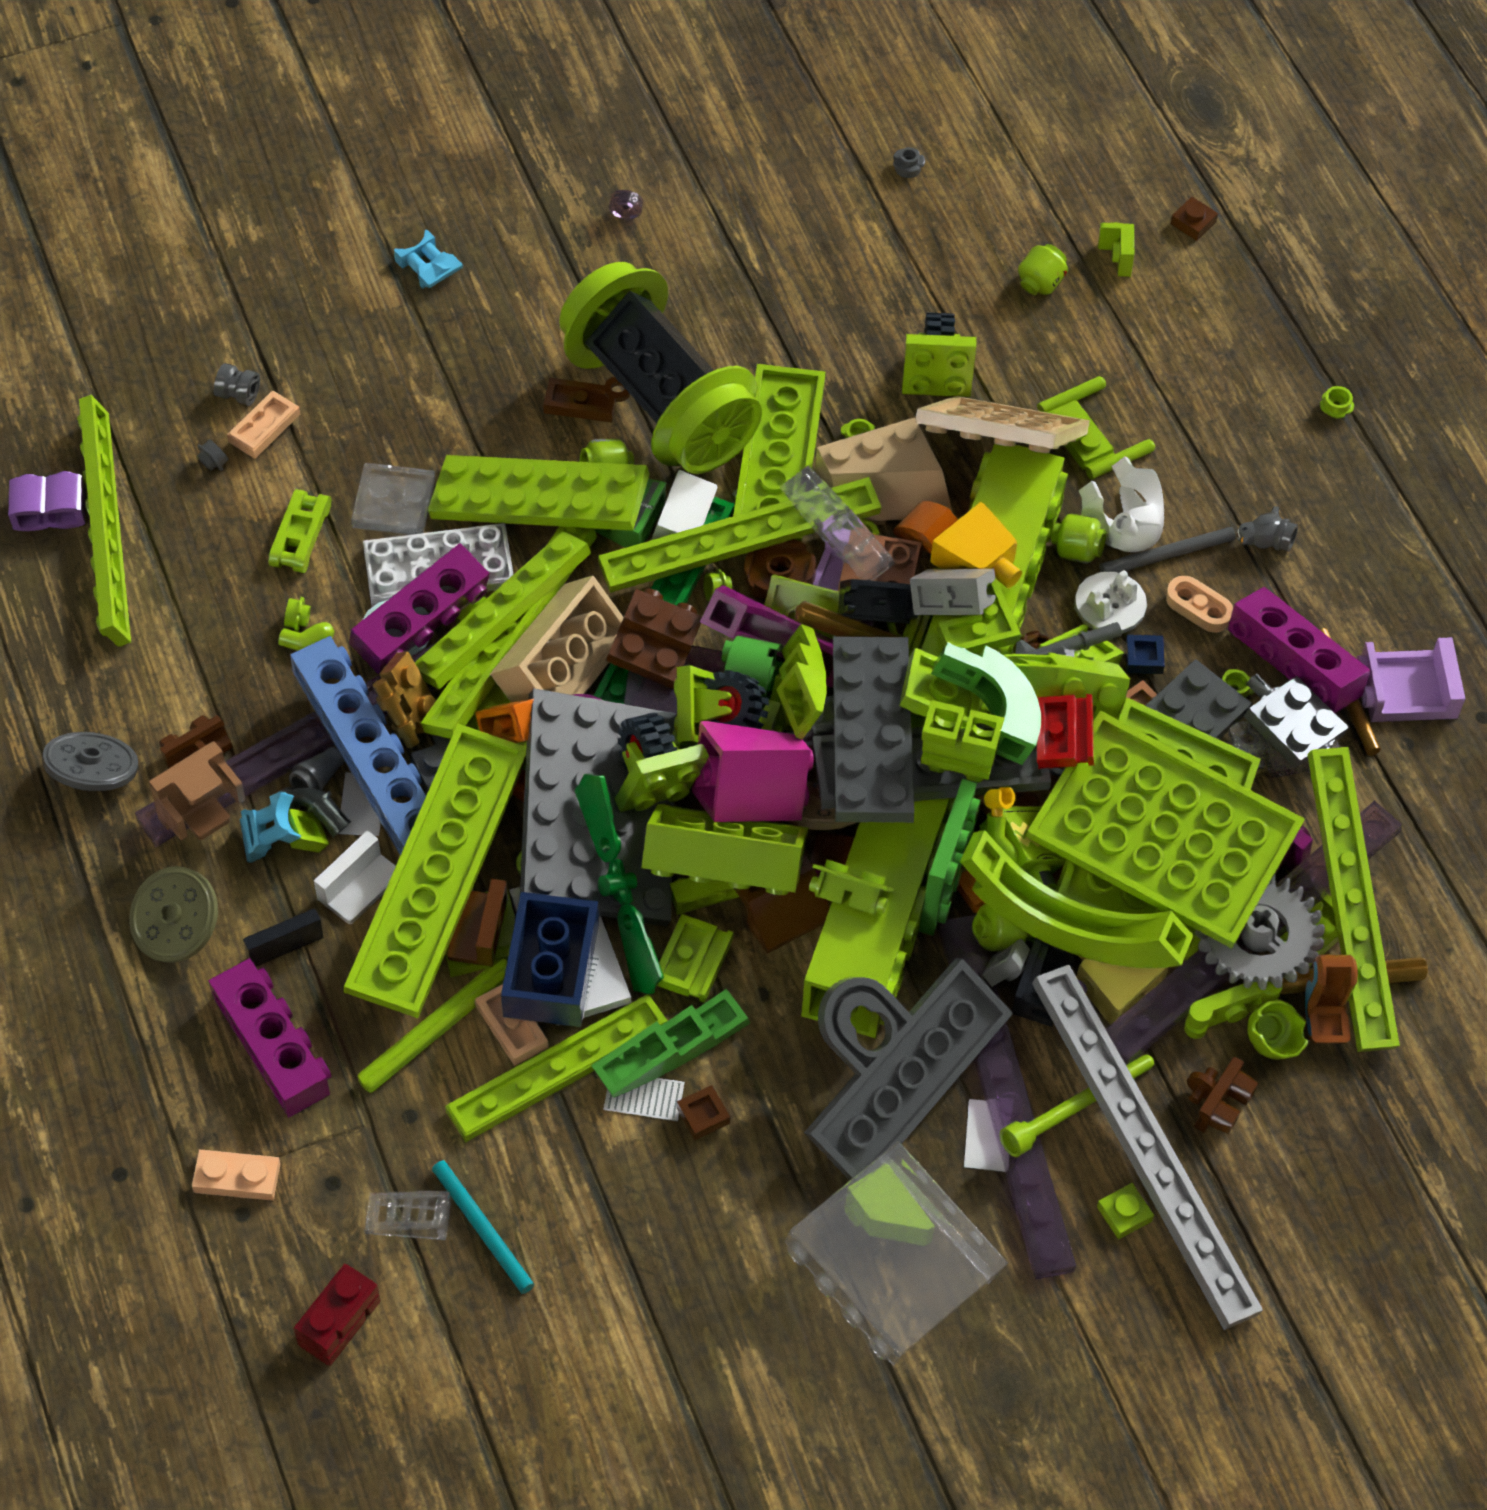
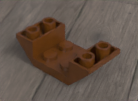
M770 821L776 823H783L782 821ZM805 854L795 893L788 892L787 895H774L766 892L765 888L750 886L748 889L734 888L748 909L747 925L767 954L825 923L830 907L827 899L815 897V892L809 891L812 877L818 876Z

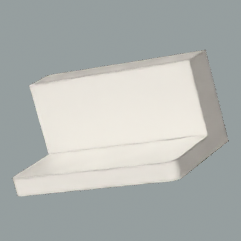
M678 470L651 540L702 526L716 493L717 485Z
M367 830L314 880L317 900L348 924H353L384 894L396 867L381 855L377 837Z

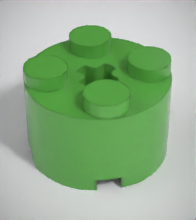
M736 636L734 641L726 640L722 651V662H726L725 670L739 672L759 681L758 685L764 687L766 691L761 696L770 700L775 677L780 673L779 669L783 665V662L776 661L777 652L782 653L783 645Z

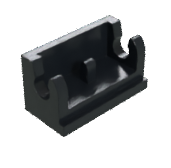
M858 579L840 581L838 614L855 620L910 624V620L917 619L919 616L914 615L910 584Z
M1035 938L1015 995L1012 1009L1013 1015L1053 1027L1054 1023L1034 989L1032 982L1036 976L1066 965H1070L1072 969L1075 957L1071 956L1069 952Z

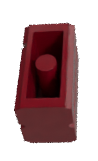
M344 1263L294 1326L297 1344L326 1365L331 1366L365 1323L366 1315H371L381 1302L380 1295L378 1294V1285Z

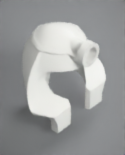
M1124 456L1112 466L1121 484L1119 494L1121 495L1123 512L1118 514L1114 520L1108 518L1103 512L1104 499L1097 484L1091 481L1079 490L1082 498L1081 515L1096 518L1100 521L1102 529H1106L1105 544L1124 552H1139L1153 547L1161 537L1164 526L1163 493L1157 473L1153 469L1135 468L1130 460ZM1134 489L1137 490L1144 497L1146 502H1143V500L1140 498L1139 495H1137Z

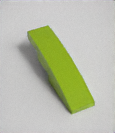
M800 624L781 650L785 662L779 669L783 681L776 690L796 738L803 740L823 713L827 691L824 661L814 629Z

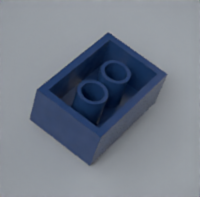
M527 892L520 893L501 992L503 1017L581 1027L599 927L598 901Z

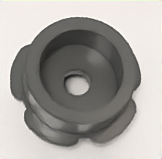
M911 147L900 149L893 155L895 171L904 178L916 177L921 172V167L925 165L924 156L920 155L917 149Z
M211 439L202 446L198 444L197 447L200 453L196 457L209 471H212L214 468L223 471L222 466L229 460L226 454Z

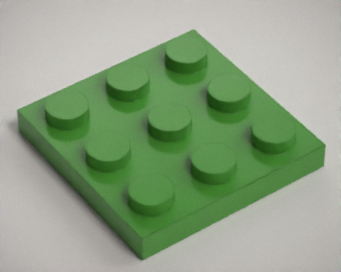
M962 779L929 872L919 932L934 936L938 922L946 923L952 903L950 900L953 892L957 891L962 875L960 860L974 833L977 822L976 816L981 800L974 798L977 786L975 782Z

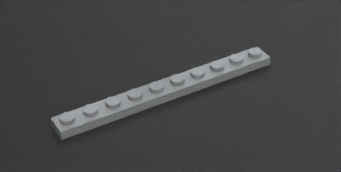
M1070 965L1036 976L1032 982L1034 989L1222 1328L1226 1330L1258 1316L1263 1311L1260 1303Z

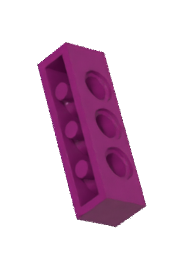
M459 543L351 629L349 645L379 675L396 653L409 651L415 645L418 648L422 647L434 635L433 631L441 624L445 626L451 624L460 615V609L470 602L473 605L481 600L488 591L486 587L490 573ZM452 586L457 592L446 593L441 587ZM424 607L430 611V614L420 615L414 609ZM389 629H398L404 635L400 637H393L389 635L386 631Z
M1266 587L1260 588L1234 604L1227 630L1289 680L1298 676L1334 713L1363 696L1371 670Z
M249 958L208 980L213 1000L288 1118L330 1095L327 1080L332 1078L329 1068L321 1057L315 1059L309 1049L312 1048V1044L308 1035L302 1027L295 1029L290 1021L293 1018L292 1012L283 997L276 999L271 989L274 988V985L264 968L257 970ZM251 1003H261V1005L255 1009L246 1008V1006ZM271 1032L281 1033L274 1039L264 1038ZM290 1062L300 1063V1065L294 1069L283 1068L287 1063Z

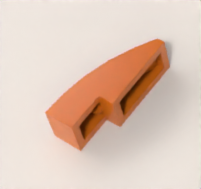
M921 501L894 528L893 533L900 539L922 542V550L931 554L933 540L958 519L946 506L931 501Z

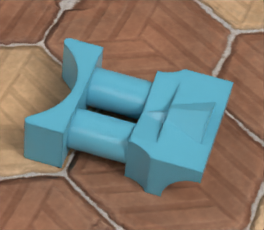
M425 230L422 241L416 246L407 249H394L395 262L402 269L409 265L418 274L422 289L425 287L431 288L463 268V264L453 254L441 253L436 248L435 237L428 230ZM425 255L431 262L425 263L421 257Z
M279 791L269 796L271 805L259 811L247 809L241 811L242 818L239 820L247 862L252 863L264 857L268 850L272 848L271 844L278 840L292 843L301 838V835L291 828L288 820V811L294 798L293 795ZM274 820L275 825L266 829V824Z

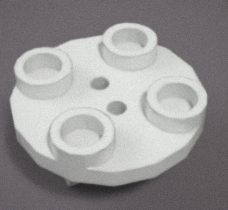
M1125 570L1120 573L1099 572L1087 577L1079 585L1074 600L1076 613L1088 627L1094 630L1118 622L1122 634L1134 629L1143 620L1147 608L1144 591L1135 580L1128 576Z

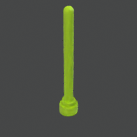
M1142 1055L1127 1064L1126 1067L1133 1079L1154 1066V1059L1150 1055ZM1088 1087L1029 1123L1014 1121L1002 1128L999 1133L1000 1141L1004 1149L1011 1156L1019 1157L1032 1149L1038 1135L1097 1100Z

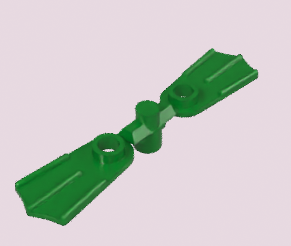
M584 774L575 789V794L599 858L604 862H610L607 875H602L598 879V889L602 896L613 895L621 904L617 921L633 990L653 994L658 983L664 978L651 939L645 931L644 917L638 909L629 904L634 901L631 890L637 887V878L633 872L625 873L622 860L616 859L621 851V840L615 831L614 814L605 776Z

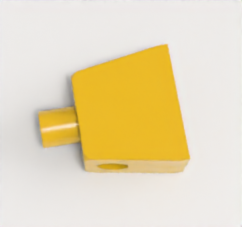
M982 502L978 503L933 540L930 562L940 569H994L996 579L1008 589L1013 587L1022 575V571L1013 564L1017 548L1016 539Z

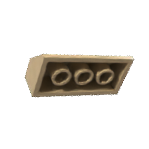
M593 575L566 583L493 669L490 675L510 702L529 699V693L533 688L569 695L585 694L609 663L606 661V658L621 625L623 616Z

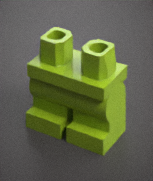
M931 700L922 730L923 754L921 764L928 765L930 771L944 773L948 770L962 773L967 780L979 783L983 779L989 780L1005 718L971 710L966 727H962L965 708ZM937 715H949L953 717L956 721H945L939 718ZM975 724H986L992 727L994 730H982L978 728Z

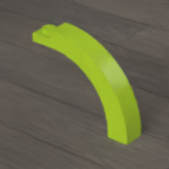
M985 830L972 834L960 860V863L976 879L972 891L984 903L1031 936L1071 954L1125 967L1167 968L1182 965L1192 941L1193 934L1172 911L1153 914L1114 912L1080 903L1050 889L1020 868Z

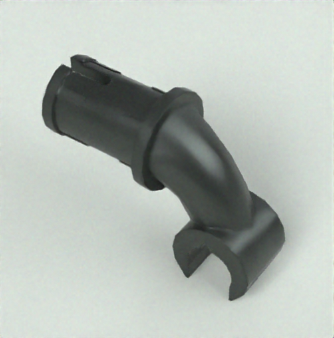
M286 787L281 790V792L294 796L289 807L290 809L298 810L301 806L307 807L306 811L308 813L312 811L332 837L336 836L351 823V820L347 818L330 798L332 795L330 791L326 793L313 788Z

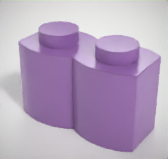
M62 471L47 477L25 474L9 480L8 516L13 530L36 531L48 527L68 529L85 525L86 488L82 476Z

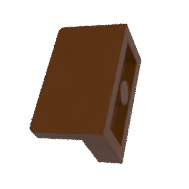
M491 879L488 893L471 891L449 944L447 956L450 961L493 967L508 902L507 881Z

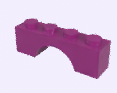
M724 585L715 589L700 623L732 639H735L736 636H743L779 643L783 647L801 624ZM814 630L824 661L826 686L832 688L833 639ZM777 652V655L784 659L783 654L781 652Z

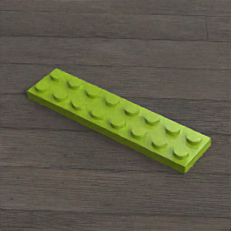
M457 723L346 980L344 993L419 1018L526 762V746Z

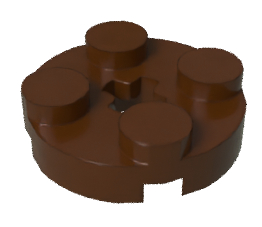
M796 539L748 552L744 562L745 580L751 595L766 599L772 575L813 585L817 575L815 556L806 550L805 544ZM779 566H786V571L775 572L773 570H777Z

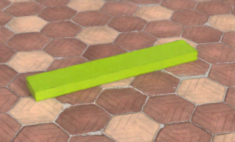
M646 994L445 1106L446 1113L464 1141L468 1142L594 1071L591 1065L656 1021L661 1026L667 1022V1019L651 996Z

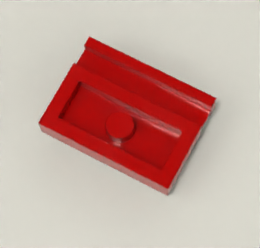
M1086 694V698H1075V695L1037 697L1041 711V728L1037 740L1038 769L1077 767V763H1088L1089 766H1094L1092 694Z

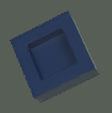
M1127 635L1125 641L1126 673L1163 674L1165 667L1163 636Z

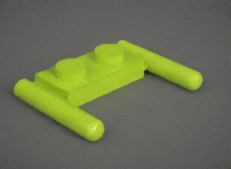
M1101 376L1037 404V409L1041 412L1090 420L1087 435L1077 438L1075 442H1068L1064 446L1082 470H1086V474L1091 480L1112 471V466L1124 456L1132 462L1155 450L1154 442L1147 439L1116 454L1113 452L1114 448L1078 403V400L1106 387V381Z

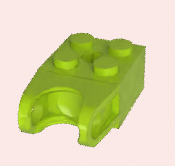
M1049 652L1047 655H1004L1026 676L1037 697L1075 695V698H1086V694H1092L1094 720L1100 710L1116 718L1125 701L1131 679L1119 664ZM986 706L985 713L991 714Z

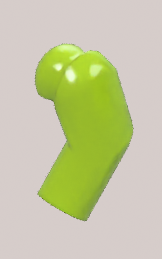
M327 622L317 623L302 633L283 628L279 635L278 644L299 651L329 636L333 638L334 629Z

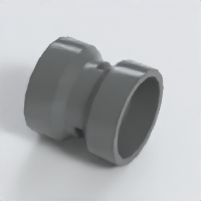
M224 363L219 368L215 378L214 395L223 399L233 397L238 403L251 406L259 391L260 374L251 370L242 372L236 366Z

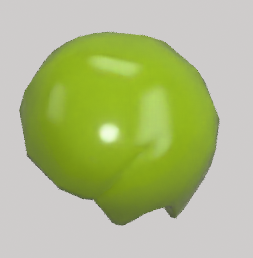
M1280 999L1262 1002L1249 1017L1247 1025L1248 1038L1257 1053L1269 1059L1279 1060L1296 1057L1308 1045V1040L1304 1038L1306 1020L1289 1003Z

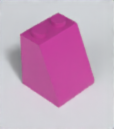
M700 721L697 745H704L709 758L700 771V775L694 781L692 792L714 822L802 820L803 806H807L809 800V790L806 785L808 771L812 770L814 763L813 752L803 740L796 738L795 734Z

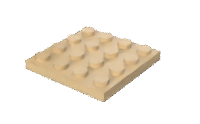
M960 396L918 408L915 423L926 425L925 430L929 432L945 434L947 430L960 431V437L971 440H981V436H988L994 438L995 444L1003 446H1015L1016 442L1029 444V450L1041 453H1050V449H1059V446L1067 445L1068 442H1075L1077 438L1087 435L1090 420Z

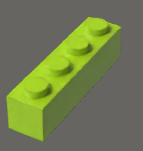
M679 878L670 883L672 903L677 915L739 897L734 888L728 886L725 881L712 879L710 883H699L689 878Z

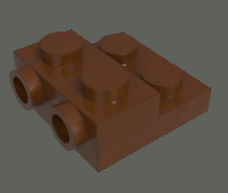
M646 588L643 591L635 589L606 661L674 689L677 667L684 666L700 628L702 616L697 615V610L690 604L678 603L674 605L664 601L662 594L657 590Z

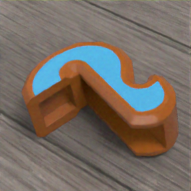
M1318 955L1313 960L1314 973L1307 978L1305 985L1304 1007L1307 1034L1313 1044H1345L1351 1039L1347 1002L1357 984V963L1352 955Z

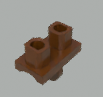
M202 715L192 721L189 732L180 737L170 734L159 741L160 751L168 769L213 741L223 753L233 748L225 731L224 722L218 715L211 719Z
M1232 1058L1218 1082L1215 1081L1218 1072L1212 1067H1208L1205 1073L1194 1071L1187 1078V1085L1193 1091L1189 1096V1100L1194 1104H1199L1202 1098L1206 1099L1199 1110L1200 1117L1194 1125L1201 1132L1205 1133L1210 1125L1219 1131L1229 1134L1239 1118L1240 1111L1224 1101L1229 1095L1242 1104L1247 1105L1253 1097L1258 1082L1241 1071L1244 1062L1240 1059Z

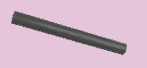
M1227 527L1100 563V572L1120 573L1123 570L1128 571L1230 542L1236 539L1233 527Z

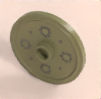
M167 867L152 874L137 890L130 908V931L138 948L148 957L165 963L181 962L197 954L207 944L216 926L218 903L215 891L202 874L186 867Z

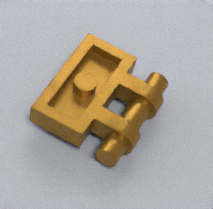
M404 651L394 655L379 673L382 679L376 681L373 684V688L378 695L376 701L381 710L387 711L393 722L391 726L393 732L398 738L403 740L406 748H412L420 742L416 734L424 733L421 722L436 700L427 687L410 653Z

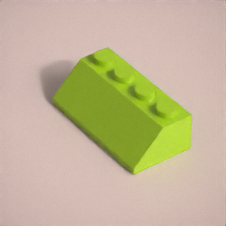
M658 804L647 823L641 868L650 869L652 874L661 877H671L675 873L688 875L690 880L699 883H710L713 879L725 881L728 886L736 889H748L750 886L765 888V891L770 894L787 895L788 892L795 893L799 883L809 828L770 821L714 822L706 811Z

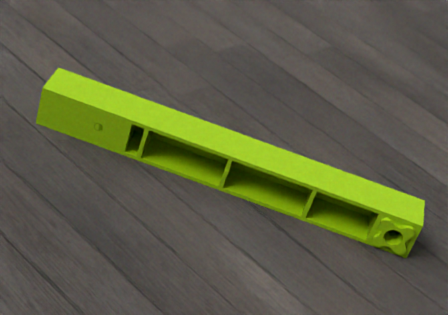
M994 443L991 453L985 451L978 475L971 490L969 511L978 503H984L1017 541L1013 564L1022 571V575L1019 581L1009 589L999 581L998 583L1020 630L1026 614L1027 599L1032 597L1036 580L1044 561L1046 543L1051 540L1052 531L1063 504L1068 473L1062 472L1064 457L1031 451L1027 447L1016 444L1015 446H1003ZM933 615L921 650L938 657L944 648L937 632L938 623L966 615ZM1014 644L994 650L1002 655L1012 654ZM980 699L978 711L985 713L986 704ZM911 712V728L923 727L926 717ZM955 798L914 801V823L860 822L845 864L849 866L847 873L862 877L863 871L886 877L884 885L893 887L894 891L884 890L882 897L888 899L884 914L877 912L876 915H872L868 912L849 907L852 892L847 890L842 904L832 901L804 979L802 1017L818 1021V1010L824 994L833 984L849 977H865L876 980L887 988L895 998L897 997L904 977L905 960H910L919 932L929 872ZM856 1006L851 1012L850 1021L856 1029V1033L876 1038L880 1025L885 1026L883 1020L876 1012L868 1011L863 1006Z

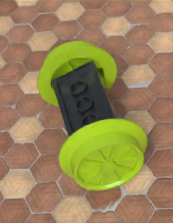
M627 262L607 264L585 277L573 289L562 307L559 323L562 332L565 334L564 352L566 357L573 365L580 368L591 369L606 366L656 422L651 439V449L653 455L660 463L667 466L681 465L687 472L692 474H702L719 468L734 458L749 443L761 422L762 407L755 399L757 383L754 375L748 369L741 366H727L714 370L663 315L668 300V285L660 273L647 268L636 269Z

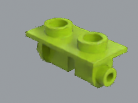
M826 860L825 866L813 864L812 868L821 870L820 876H813L809 885V891L815 892V897L842 904L847 890L852 892L849 907L868 912L872 915H876L877 912L884 914L888 899L882 897L884 890L894 891L893 887L884 885L886 877L863 871L862 877L854 876L847 873L849 866L831 860Z

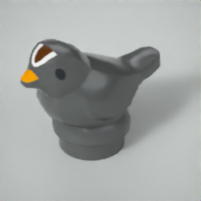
M1274 506L1271 512L1258 516L1253 522L1241 524L1237 530V540L1242 545H1254L1261 549L1273 547L1277 551L1282 549L1289 552L1297 536L1298 524L1291 523L1290 519L1282 520L1279 516V507Z

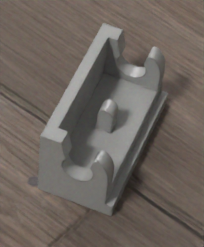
M927 569L910 578L914 615L983 614V609L992 605L996 598L995 595H987L986 592L988 583H992L995 580V570Z

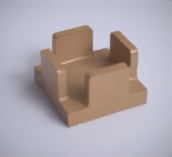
M214 741L149 781L159 821L166 830L171 828L180 840L188 837L185 823L199 840H203L230 823V815L217 800L227 792L231 794L238 804L245 801L242 782L227 765L222 750Z

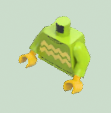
M1010 787L988 790L984 795V803L991 809V813H988L987 819L979 825L981 831L985 830L1026 873L1054 890L1057 885L1052 874L1064 865L1067 859L1026 837L1029 827L1042 806H1012L1015 801V793Z

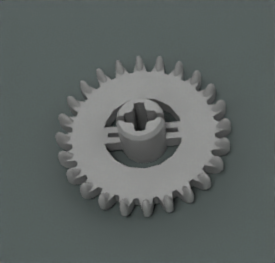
M1274 874L1247 921L1241 936L1243 944L1251 951H1269L1272 954L1264 956L1249 954L1240 949L1236 943L1231 949L1195 930V935L1202 939L1198 944V949L1202 952H1208L1205 957L1207 964L1218 963L1216 974L1230 973V983H1235L1241 978L1244 981L1245 988H1250L1253 982H1257L1261 990H1266L1267 982L1270 981L1276 988H1281L1282 978L1294 983L1297 981L1296 972L1307 974L1309 972L1308 963H1313V960L1318 956L1316 951L1322 949L1324 945L1323 939L1318 937L1324 934L1325 927L1323 924L1315 925L1321 919V911L1317 910L1314 913H1309L1314 906V898L1311 897L1307 901L1300 902L1303 896V887L1300 886L1295 892L1289 893L1290 879L1287 878L1280 887H1276ZM1278 917L1287 928L1288 940L1286 943L1277 936Z

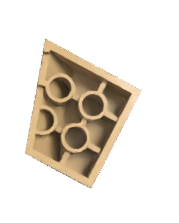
M915 417L817 447L815 473L824 490L863 478H870L882 508L880 514L864 519L872 521L875 525H885L887 520H903L921 501L935 502L948 507L952 511L943 470L918 423H915Z

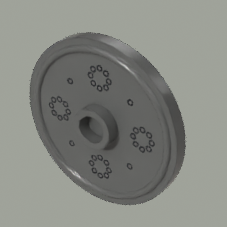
M73 732L58 736L47 743L43 750L42 764L45 771L53 779L66 786L87 791H106L120 788L134 779L138 769V758L134 750L119 739L94 732Z

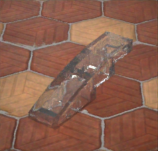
M809 465L780 486L783 493L821 539L831 546L844 563L847 562L861 580L873 581L895 564L892 556Z

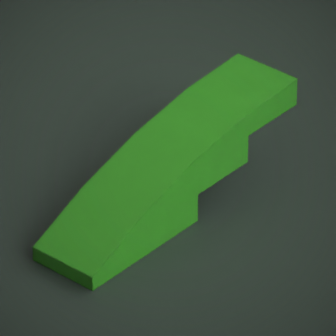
M725 989L699 1008L695 1009L691 1005L661 1026L656 1021L591 1066L612 1097L615 1098L682 1066L750 1024V1021L730 992Z

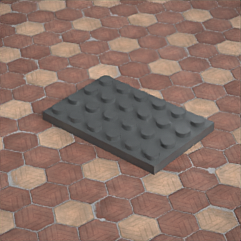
M533 688L529 693V699L534 700L526 745L520 893L527 892L598 901L599 916L617 919L618 911L621 908L620 902L613 895L602 896L598 889V879L602 875H607L610 862H604L599 858L575 794V789L584 774L605 776L614 814L615 831L621 840V851L616 859L622 860L625 873L633 872L637 878V887L631 890L634 901L629 904L642 913L644 923L667 926L671 922L672 891L670 883H672V876H656L651 873L650 869H644L641 866L646 827L651 815L658 804L674 806V802L664 800L656 802L651 807L642 811H636L634 808L620 812L615 797L628 776V769L625 770L623 767L624 758L620 757L619 751L622 750V747L618 745V738H621L618 733L619 728L622 727L621 722L628 718L656 712L658 716L662 715L665 718L664 724H669L671 728L669 734L672 735L676 713Z

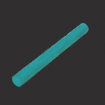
M442 1160L432 1167L433 1173L520 1293L525 1294L529 1292L535 1285L446 1161Z

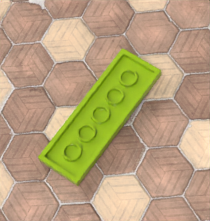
M757 364L755 399L762 407V418L757 431L743 450L733 516L809 494L825 385V371ZM803 537L796 538V540L802 542Z
M446 455L428 512L431 519L633 531L650 473L647 465Z

